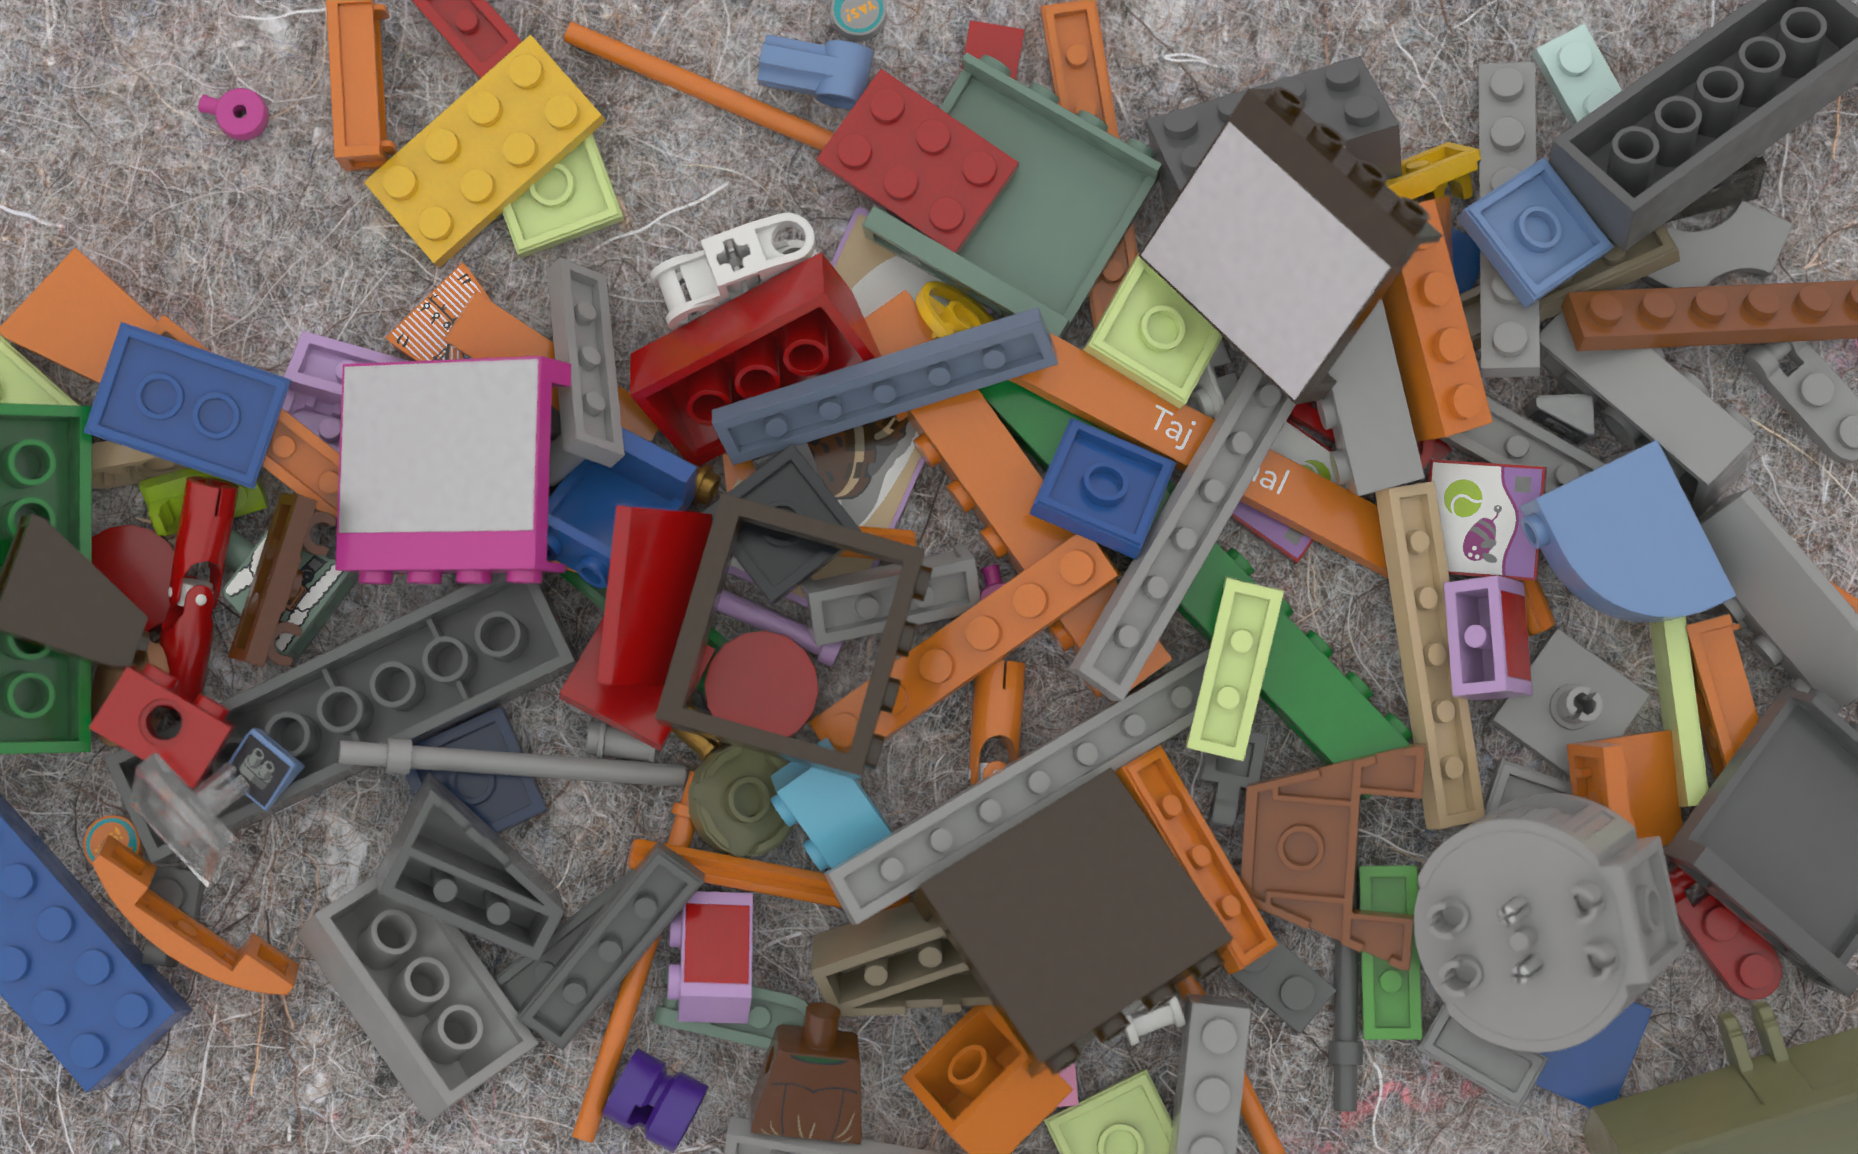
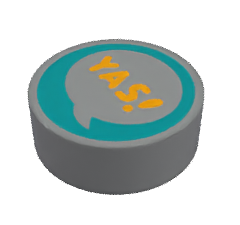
M832 0L831 17L833 25L847 39L853 41L871 39L881 31L885 24V0Z

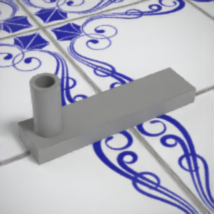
M561 257L547 269L555 360L571 364V387H558L562 434L550 444L549 486L557 485L585 459L612 467L625 456L606 275Z

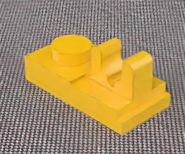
M1451 142L1443 143L1401 160L1402 176L1387 180L1385 184L1399 197H1406L1417 203L1416 198L1422 195L1424 201L1444 197L1445 189L1449 182L1452 196L1466 200L1473 194L1470 173L1478 170L1477 161L1481 160L1480 150Z

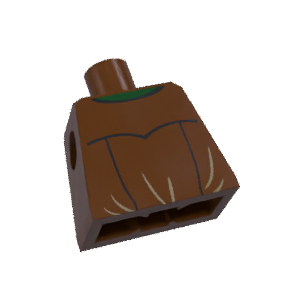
M824 1002L810 1003L806 1006L803 1026L782 1024L776 1027L751 1096V1133L861 1144V1078L858 1035L853 1032L838 1030L841 1015L839 1008Z

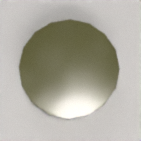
M732 744L710 753L695 770L688 790L689 815L697 834L713 850L736 857L762 856L779 847L792 832L794 825L789 827L784 822L770 798L778 794L770 776L787 765V763L782 758Z

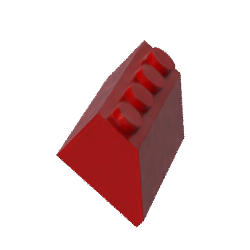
M820 252L630 353V397L686 461L700 466L726 453L712 425L713 409L881 357V354L852 290L824 254Z

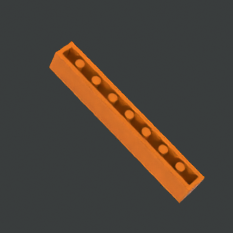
M904 290L864 318L881 356L935 340L931 336L933 331L921 317L915 301L907 290ZM978 389L893 415L898 422L905 418L908 419L919 434L913 440V443L920 455L931 468L940 464L952 481L946 486V489L953 501L964 514L971 509L985 527L979 532V535L989 551L998 560L1006 556L1017 571V575L1076 535L1073 532L1029 514L1043 479ZM1116 580L1046 628L1062 651L1066 652L1072 648L1076 655L1078 654L1118 586ZM1159 640L1130 690L1173 660ZM1084 681L1089 690L1097 698H1100L1102 695H1104L1100 691L1095 689L1093 686L1088 684L1086 681Z

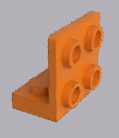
M1657 730L1567 744L1572 795L1597 802L1619 814L1635 827L1637 839L1660 836L1662 846L1670 844L1683 826L1681 807H1679L1672 731Z

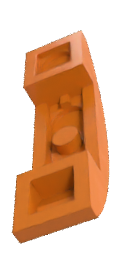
M108 835L92 862L95 871L109 897L120 912L152 944L186 967L224 984L266 994L287 995L291 991L299 969L297 962L254 933L249 936L240 949H237L149 889L157 869L156 866L112 836Z

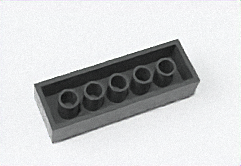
M1749 0L1553 139L1549 158L1550 165L1601 231L1624 252L1858 83V6L1851 0Z

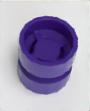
M638 1048L614 1087L602 1112V1116L628 1130L639 1125L642 1126L645 1131V1139L674 1153L697 1113L709 1086L682 1071L673 1076L667 1074V1065L664 1061Z

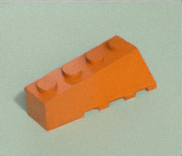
M1450 195L1418 203L1430 216L1427 222L1443 236L1437 243L1420 244L1382 297L1416 442L1444 438L1493 423L1454 276Z

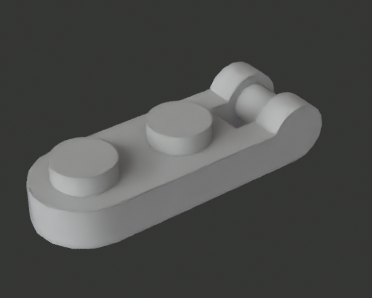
M1808 341L1766 343L1763 346L1756 344L1743 356L1745 365L1828 457L1844 464L1858 462V397ZM1786 355L1798 366L1787 376L1780 369L1778 363Z

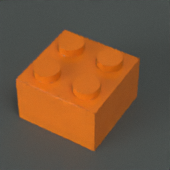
M993 1005L973 1006L902 1077V1080L946 1132L969 1154H1011L1074 1090L1059 1074L1052 1075L1048 1068L1031 1078L1027 1070L1032 1060Z

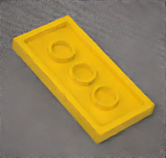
M530 34L367 178L364 184L428 258L440 268L495 220L508 204H513L529 190L533 183H537L606 120Z

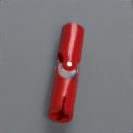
M200 476L186 478L168 590L170 606L166 611L159 638V645L163 648L166 655L169 674L179 680L174 689L193 701L199 693L204 694L214 636L211 615L219 600L239 486L232 482ZM208 561L210 568L209 582L199 580L193 575H185L191 566ZM169 705L160 706L163 708L176 710L174 707Z

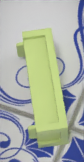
M1225 576L1223 595L1191 730L1187 736L1186 747L1244 761L1284 591L1279 588H1269Z

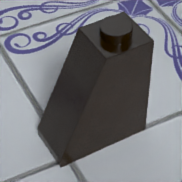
M34 514L21 516L0 573V633L114 672H124L132 663L139 665L150 641V632L144 631L148 616L47 520Z

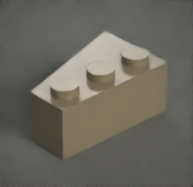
M913 901L874 914L858 925H852L850 922L814 935L811 972L825 1002L839 1008L841 1011L840 1017L906 1015L907 1008L943 1007V1013L962 1012V1006L993 1005L935 918L933 917L925 922L914 906Z

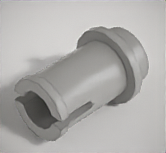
M590 720L586 754L597 755L598 759L609 756L654 763L657 749L603 721Z

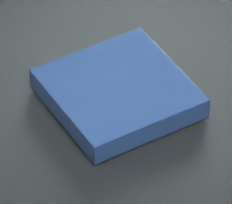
M1545 157L1466 207L1456 217L1525 308L1606 255L1614 247Z

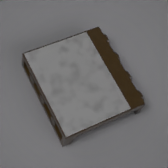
M1276 86L1274 89H1248L1138 256L1294 404H1301L1326 398L1337 382L1328 374L1334 363L1420 244L1437 243L1443 235L1427 222L1430 216L1422 206L1409 198L1399 197L1385 184L1387 177L1378 167L1368 161L1356 159L1344 148L1346 141L1340 133L1326 124L1316 123L1302 111L1305 105L1297 95L1283 87Z

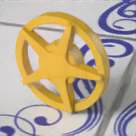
M938 281L927 282L915 297L916 306L921 317L933 331L931 335L933 339L995 321L979 303L946 283ZM930 295L946 298L950 302L945 307Z

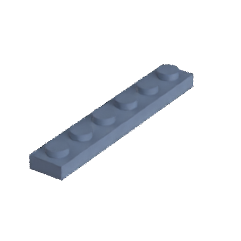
M1039 307L713 409L712 425L732 464L736 465L784 450L791 444L797 446L1057 365L1056 348Z

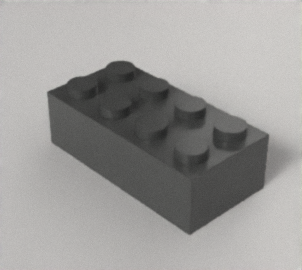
M1361 56L1338 61L1325 67L1291 77H1284L1277 81L1251 88L1274 89L1276 86L1291 91L1303 101L1305 107L1302 111L1316 123L1330 126L1343 136L1346 141V150L1356 159L1368 161L1378 167L1386 175L1387 180L1402 176L1399 123ZM1247 90L1230 93L1214 100L1146 119L1150 148L1157 154L1154 160L1162 164L1158 181L1170 206Z

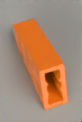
M74 248L0 326V334L21 348L100 385L120 323L124 322L150 331L158 319L94 261L77 248Z

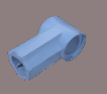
M766 34L759 60L758 85L814 95L815 99L823 104L851 110L868 86L874 52L864 45L850 41L830 40L826 41L825 45Z

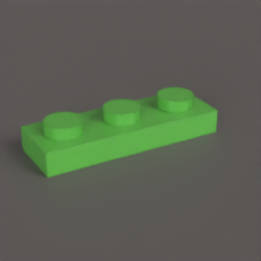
M1417 865L1358 866L1360 910L1414 915L1418 895ZM1413 922L1410 971L1388 965V961L1361 951L1364 1040L1422 1039L1420 957L1416 946Z

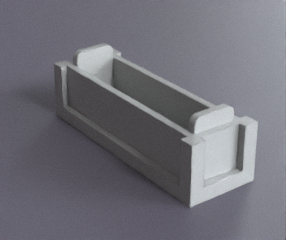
M964 543L954 545L951 552L924 557L923 566L933 568L924 602L916 599L912 600L907 621L919 625L960 616L981 601L976 560ZM890 564L814 581L810 577L803 582L800 587L808 600L811 618L806 620V626L815 645L822 646L884 632L902 566Z

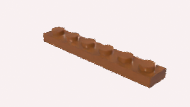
M1858 280L1568 292L1561 305L1577 352L1858 339Z

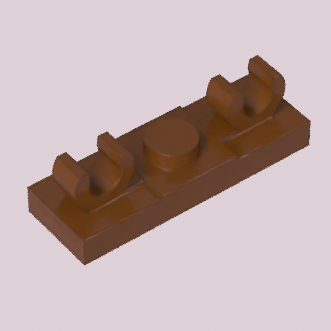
M280 494L229 651V658L263 668L266 660L281 666L292 665L294 658L279 654L275 648V641L282 633L301 636L303 630L294 623L279 621L281 612H285L287 603H292L301 588L303 573L299 570L302 559L300 556L301 550L305 553L319 556L327 555L329 548L313 542L311 538L312 527L317 523L329 526L337 525V518L332 514L314 511L317 500L299 494Z

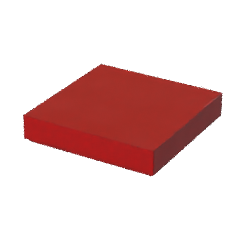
M603 616L559 692V699L661 751L674 729L659 724L655 719L664 686L610 685L597 682ZM706 645L693 693L715 656L716 649L709 645Z

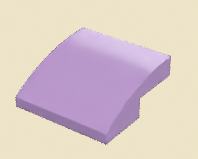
M302 330L284 375L285 378L292 381L283 409L340 453L343 364L406 362L409 360Z

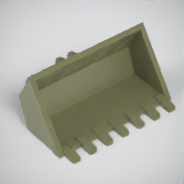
M1766 1000L1751 1004L1752 1019L1764 1054L1750 1058L1740 1022L1731 1010L1720 1013L1716 1018L1730 1066L1592 1107L1582 1130L1589 1153L1858 1154V1027L1786 1048L1771 1005Z

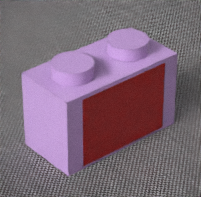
M1498 575L1445 582L1444 592L1453 697L1486 701L1532 696L1524 582Z
M696 891L684 905L682 912H679L670 922L669 947H680V965L669 964L667 1000H679L678 1022L748 1024L752 995L753 893Z

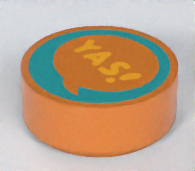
M108 815L101 817L89 826L84 835V854L92 866V862L102 842L108 835L141 857L145 851L132 820L125 816Z

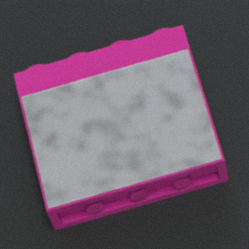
M544 356L343 364L335 570L359 573L358 583L373 585H392L394 574H407V583L442 584V574H457L456 583L492 584V573H507V583L542 584V573H565V564L547 562L552 388L571 387V364Z

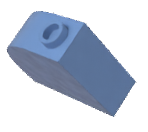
M1658 440L1520 506L1524 515L1521 519V524L1526 538L1535 549H1541L1559 580L1581 601L1611 617L1639 623L1671 621L1703 612L1736 596Z

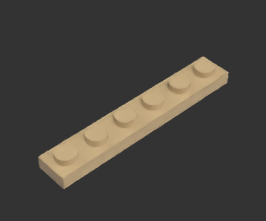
M1435 481L1379 490L1375 494L1413 743L1426 744L1422 795L1426 829H1445L1475 822L1485 816L1468 699L1453 697L1444 592V583L1450 582Z

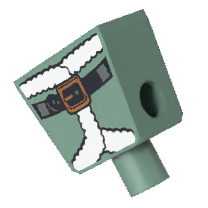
M231 531L225 566L235 573L224 586L222 595L240 614H242L268 531L256 545L237 531ZM302 550L300 553L302 559L299 570L303 573L301 588L292 603H287L285 612H281L279 621L294 623L303 631L301 636L282 633L275 641L277 652L294 658V662L299 660L359 578L358 573L335 570L336 561L324 555H312Z

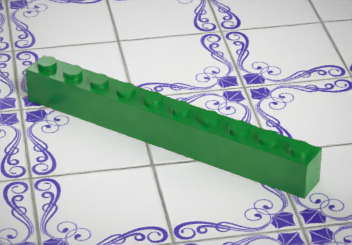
M1010 380L978 389L1013 439L1046 473L1070 418L1111 434ZM1170 480L1149 531L1175 489ZM1215 542L1176 609L1210 645L1223 595L1225 576L1256 584L1250 578L1255 572L1253 567L1234 548L1231 547L1225 552ZM1125 555L1132 562L1134 558ZM1282 598L1259 697L1324 765L1410 745L1408 743L1412 738L1410 730L1390 712L1383 717L1368 701L1373 696L1369 687L1353 672L1349 671L1343 675L1329 660L1334 654L1331 648L1314 631L1309 630L1304 634L1291 621L1289 617L1294 614V611L1285 599ZM1361 794V800H1360V801H1362V800H1367V799H1369L1372 795H1370V794Z

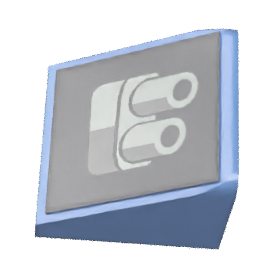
M252 728L244 737L221 774L263 810L268 811L303 770L305 765L263 730Z

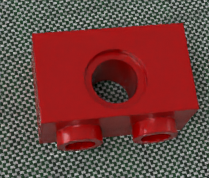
M149 662L143 671L136 666H128L89 728L190 788L199 787L237 727L225 719L230 710L202 693H199L193 701L176 691L174 687L179 680ZM162 705L174 707L182 717V728L177 736L172 739L159 736L152 727V716Z

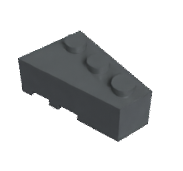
M428 771L377 871L378 893L539 962L564 913L559 890Z

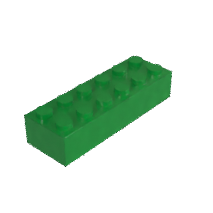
M0 403V573L21 516L30 514L47 520L91 562L92 435L84 433V429L92 406ZM0 633V754L91 752V729L89 728L91 725V663Z

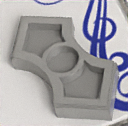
M1742 200L1736 205L1724 223L1712 229L1689 232L1668 227L1667 231L1679 249L1680 261L1643 277L1642 280L1658 288L1707 286L1714 279L1733 273H1746L1758 277H1767L1772 273L1793 223Z

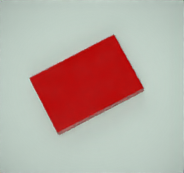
M616 506L597 682L610 685H665L710 533L712 514Z

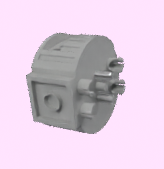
M1539 793L1506 802L1443 842L1429 857L1418 875L1420 890L1418 891L1415 904L1414 934L1418 954L1425 973L1436 992L1446 1003L1448 1014L1476 1036L1504 1048L1524 1052H1552L1567 1049L1589 1040L1601 1032L1646 992L1659 974L1685 952L1660 836L1637 839L1635 827L1619 814L1597 802L1579 796L1561 793Z

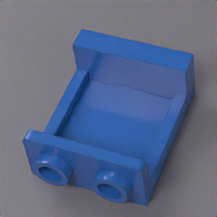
M623 427L622 435L625 455L612 467L585 459L563 479L548 499L547 561L556 560L565 564V566L578 572L584 581L597 588H607L617 505L686 511L695 499L697 467Z

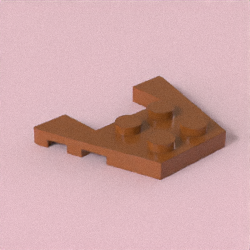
M1415 743L1249 783L1246 788L1240 881L1256 908L1307 930L1311 928L1339 940L1342 945L1358 952L1364 951L1388 961V965L1410 971L1414 915L1357 910L1353 908L1361 794L1422 799L1426 744Z

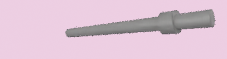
M387 738L386 743L340 740L338 747V764L384 767L385 773L409 774L410 769L671 787H684L686 782V765L414 746L412 745V739Z

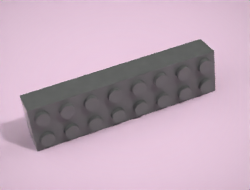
M492 573V584H468L221 702L220 704L230 710L225 719L237 727L199 787L190 788L126 749L105 757L104 760L151 863L170 864L373 767L338 764L340 740L386 743L387 738L412 739V745H415L571 672L579 657L543 581L542 584L507 583V573ZM182 721L157 734L166 739L174 738L182 728ZM252 728L263 730L305 765L303 770L268 811L263 810L221 774L244 737Z

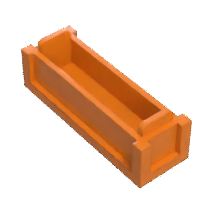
M326 0L334 158L345 171L379 169L389 160L388 155L397 153V146L394 142L387 140L381 20L389 19L390 12L384 4H376L374 0Z
M1730 614L1685 625L1689 640L1700 730L1714 780L1718 778L1759 721L1733 631L1741 629L1740 624L1733 625Z

